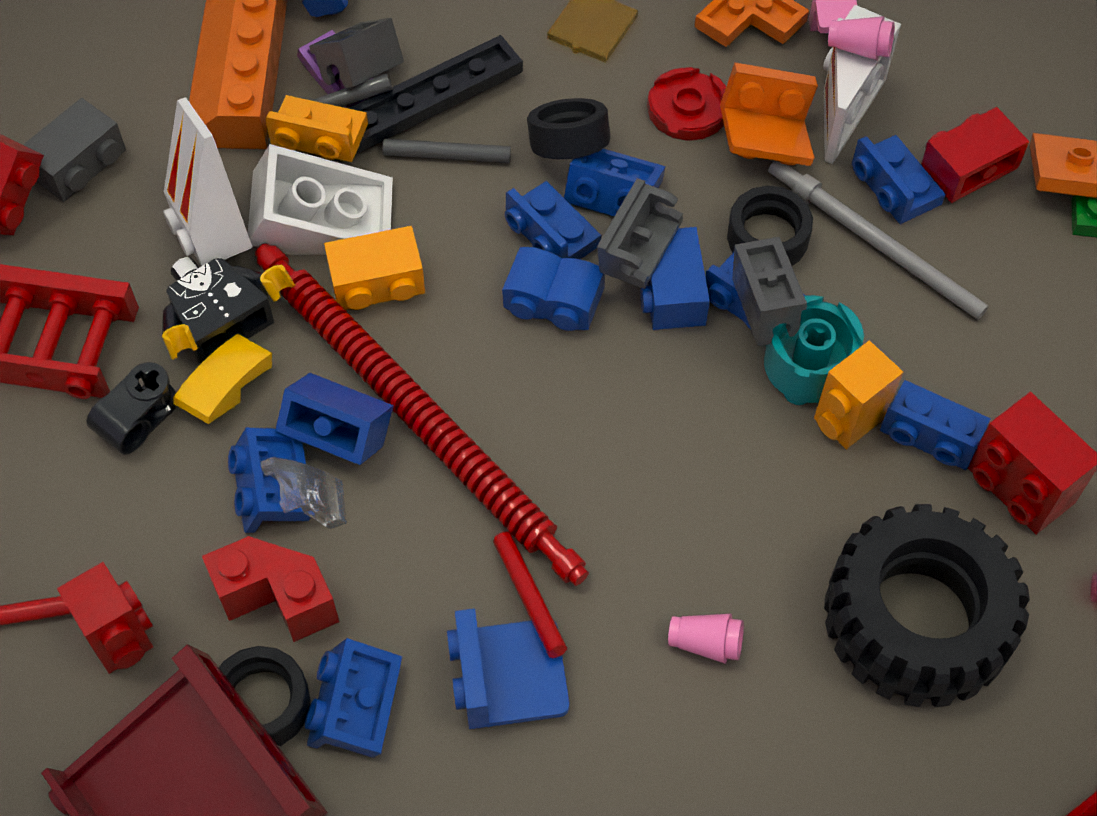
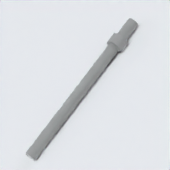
M774 160L770 165L768 172L793 189L792 192L798 194L807 204L813 203L972 317L979 320L987 311L989 306L827 193L821 188L822 183L808 173L802 175L789 165L782 164L779 161Z

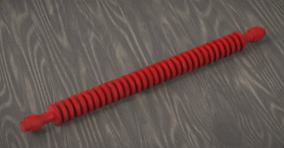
M268 243L259 246L255 255L257 257V264L264 272L273 266L283 265L295 284L293 288L287 287L280 290L281 296L302 315L305 321L309 322V325L330 344L334 351L338 352V355L360 375V378L384 402L394 405L392 411L405 422L408 428L412 429L417 437H420V440L435 453L440 461H443L444 465L459 478L460 482L467 486V489L475 494V497L480 502H483L486 509L490 510L491 514L499 519V522L504 527H507L511 535L515 536L520 544H524V548L529 553L540 550L553 563L551 569L565 583L571 582L574 586L581 584L589 575V572L584 568L586 562L574 549H566L553 536L557 530V525L552 520H549V517L540 511V508L535 503H532L529 496L525 495L524 491L516 486V483L511 478H508V475L476 445L472 438L468 437L464 430L460 429V426L429 397L425 390H422L418 383L414 382V379L377 344L376 340L333 299L330 293L326 292V289L305 269L295 271L289 265L288 257L277 246H270Z

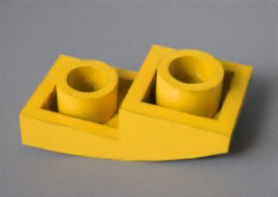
M236 334L217 348L193 371L174 395V404L205 423L210 424L241 402V388L272 367V352Z

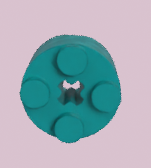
M804 296L807 308L801 312L798 332L793 337H790L786 329L787 323L779 324L773 329L774 336L771 343L766 345L764 368L774 387L783 393L787 401L792 404L819 403L828 372L863 345L864 331L860 320L849 307L840 302L836 306L824 302V297Z

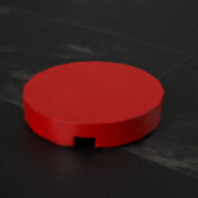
M698 68L672 69L661 74L654 81V86L649 91L647 100L649 118L659 131L672 138L686 141L705 139L717 133L724 126L720 104L726 85L719 77L710 73V76L700 73Z

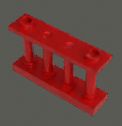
M0 264V303L6 304L0 319V383L66 392L70 396L79 399H88L91 396L102 398L108 395L110 389L100 367L96 366L111 323L117 320L135 321L139 306L130 283ZM30 307L50 310L33 357L8 354L24 310ZM73 314L94 316L77 364L53 361L52 358L68 316Z

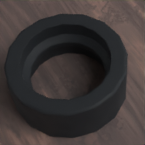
M571 98L551 101L533 109L527 117L530 147L534 154L543 158L559 160L585 157L601 151L609 144L611 139L608 109L604 103L594 99Z
M776 186L756 187L740 195L731 208L727 241L731 252H734L735 244L758 240L745 230L744 222L762 214L776 215L786 220L795 229V236L788 241L782 242L791 266L799 262L808 249L812 233L813 216L808 204L798 194L786 188Z
M255 646L239 650L222 662L219 669L234 688L249 675L260 672L276 673L283 677L290 690L289 705L282 715L270 723L262 724V726L278 747L298 734L305 723L311 699L304 673L293 657L278 648Z

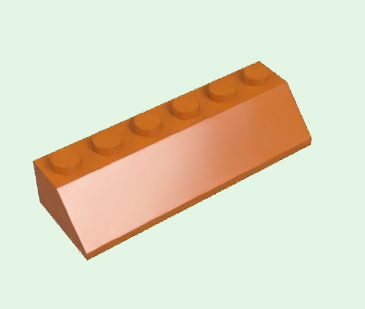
M206 0L189 102L212 133L217 148L267 149L269 134L265 119L268 112L273 111L288 0Z

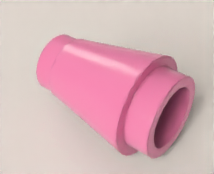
M884 16L841 21L832 20L828 34V46L837 47V49L877 61L879 57H890L895 23L885 21Z
M731 613L682 617L672 616L668 633V645L726 664L727 659L739 660L744 622L743 620L732 619Z

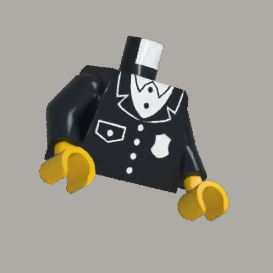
M184 257L175 262L171 268V275L175 278L176 282L169 285L166 289L170 304L164 308L162 319V339L171 359L178 358V352L190 348L198 363L201 364L217 348L236 334L249 339L275 323L267 296H270L275 302L281 298L280 290L295 286L283 265H276L261 273L238 265L232 267L222 258H215L201 267L191 257Z

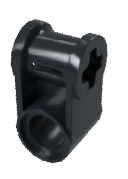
M152 362L142 363L134 367L108 395L102 397L91 408L86 420L87 426L123 455L136 451L145 442L148 435L167 416L172 414L176 408L173 399L176 391L169 384L167 371L161 365ZM139 378H141L144 383L142 387L139 383ZM162 397H164V400H165V404H164V405H163V403H162V401H161V398H162Z

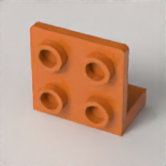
M734 62L720 104L730 152L747 159L757 157L779 161L789 166L796 164L811 166L815 157L805 125V118L818 87L816 77Z

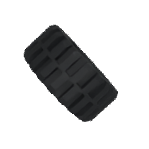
M915 504L912 512L907 513L902 506L888 509L883 520L879 516H873L862 524L859 533H852L844 544L841 555L838 557L824 602V609L828 612L825 621L828 637L832 639L838 638L834 651L841 663H846L850 660L855 665L852 675L862 684H865L868 679L877 684L879 688L876 694L889 700L893 693L905 696V705L920 707L924 699H931L934 707L951 705L956 695L962 701L977 695L982 686H989L999 675L1020 644V637L1027 628L1029 613L1025 607L1030 601L1028 586L1024 582L1018 583L1024 572L1017 558L1012 557L1008 559L1005 552L1009 546L998 535H995L993 538L984 532L986 525L974 517L971 522L959 518L960 511L944 507L942 513L934 512L930 504ZM908 573L926 575L937 579L948 586L962 602L968 618V630L961 635L950 638H930L908 630L889 613L880 593V584L890 577Z

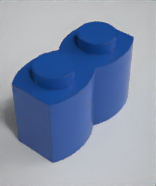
M520 247L502 289L503 306L514 316L521 319H547L556 327L566 331H573L575 329L589 330L605 288V274L600 272L598 265L585 260L561 258L546 250Z

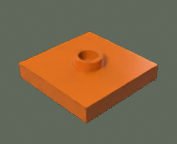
M1033 133L1029 146L1036 190L1097 198V141Z

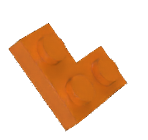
M713 0L696 15L694 27L725 47L732 43L750 25L784 44L807 22L809 10L794 0Z

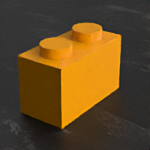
M412 226L324 243L335 298L345 310H360L372 304L391 300L404 301L416 295L426 294L423 267Z
M870 340L828 372L814 416L820 430L828 438L836 439L846 450L884 420L887 409L893 401L904 373Z

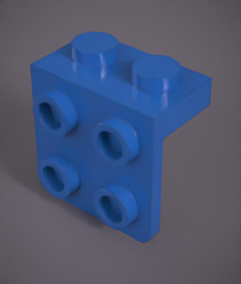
M475 608L455 611L457 629L447 630L450 661L461 660L463 677L452 679L456 710L467 709L469 729L563 717L568 713L569 697L562 655L557 658H550L532 621L478 628Z

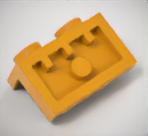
M288 95L285 96L278 113L269 111L265 119L272 145L320 155L329 160L338 159L347 162H353L368 125L367 112Z

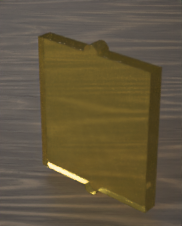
M570 0L547 32V39L571 48L575 54L581 52L606 63L637 18L638 10L614 0Z

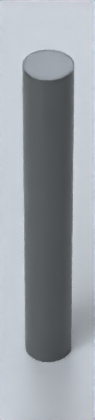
M386 73L369 79L355 87L344 88L311 101L344 107L393 90L390 78Z
M384 139L383 155L510 163L511 146Z

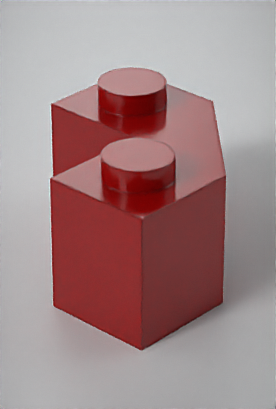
M250 536L202 556L229 621L276 601L293 642L339 623L333 597L313 556Z

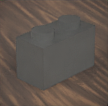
M80 98L23 144L44 155L39 167L40 173L37 183L63 202L76 191L83 189L94 176L106 166L114 163L126 151L118 124L83 98Z

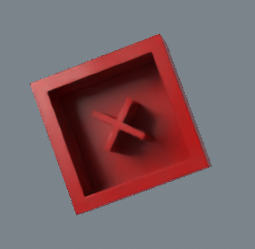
M1030 391L989 423L967 469L973 473L974 479L983 489L991 491L1007 506L1010 515L1018 523L1026 525L1037 535L1077 502L1097 470V452Z

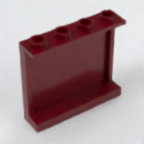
M188 644L171 658L179 670L67 769L59 771L46 768L41 772L51 787V790L48 792L51 802L60 812L67 816H325L328 813L210 655Z

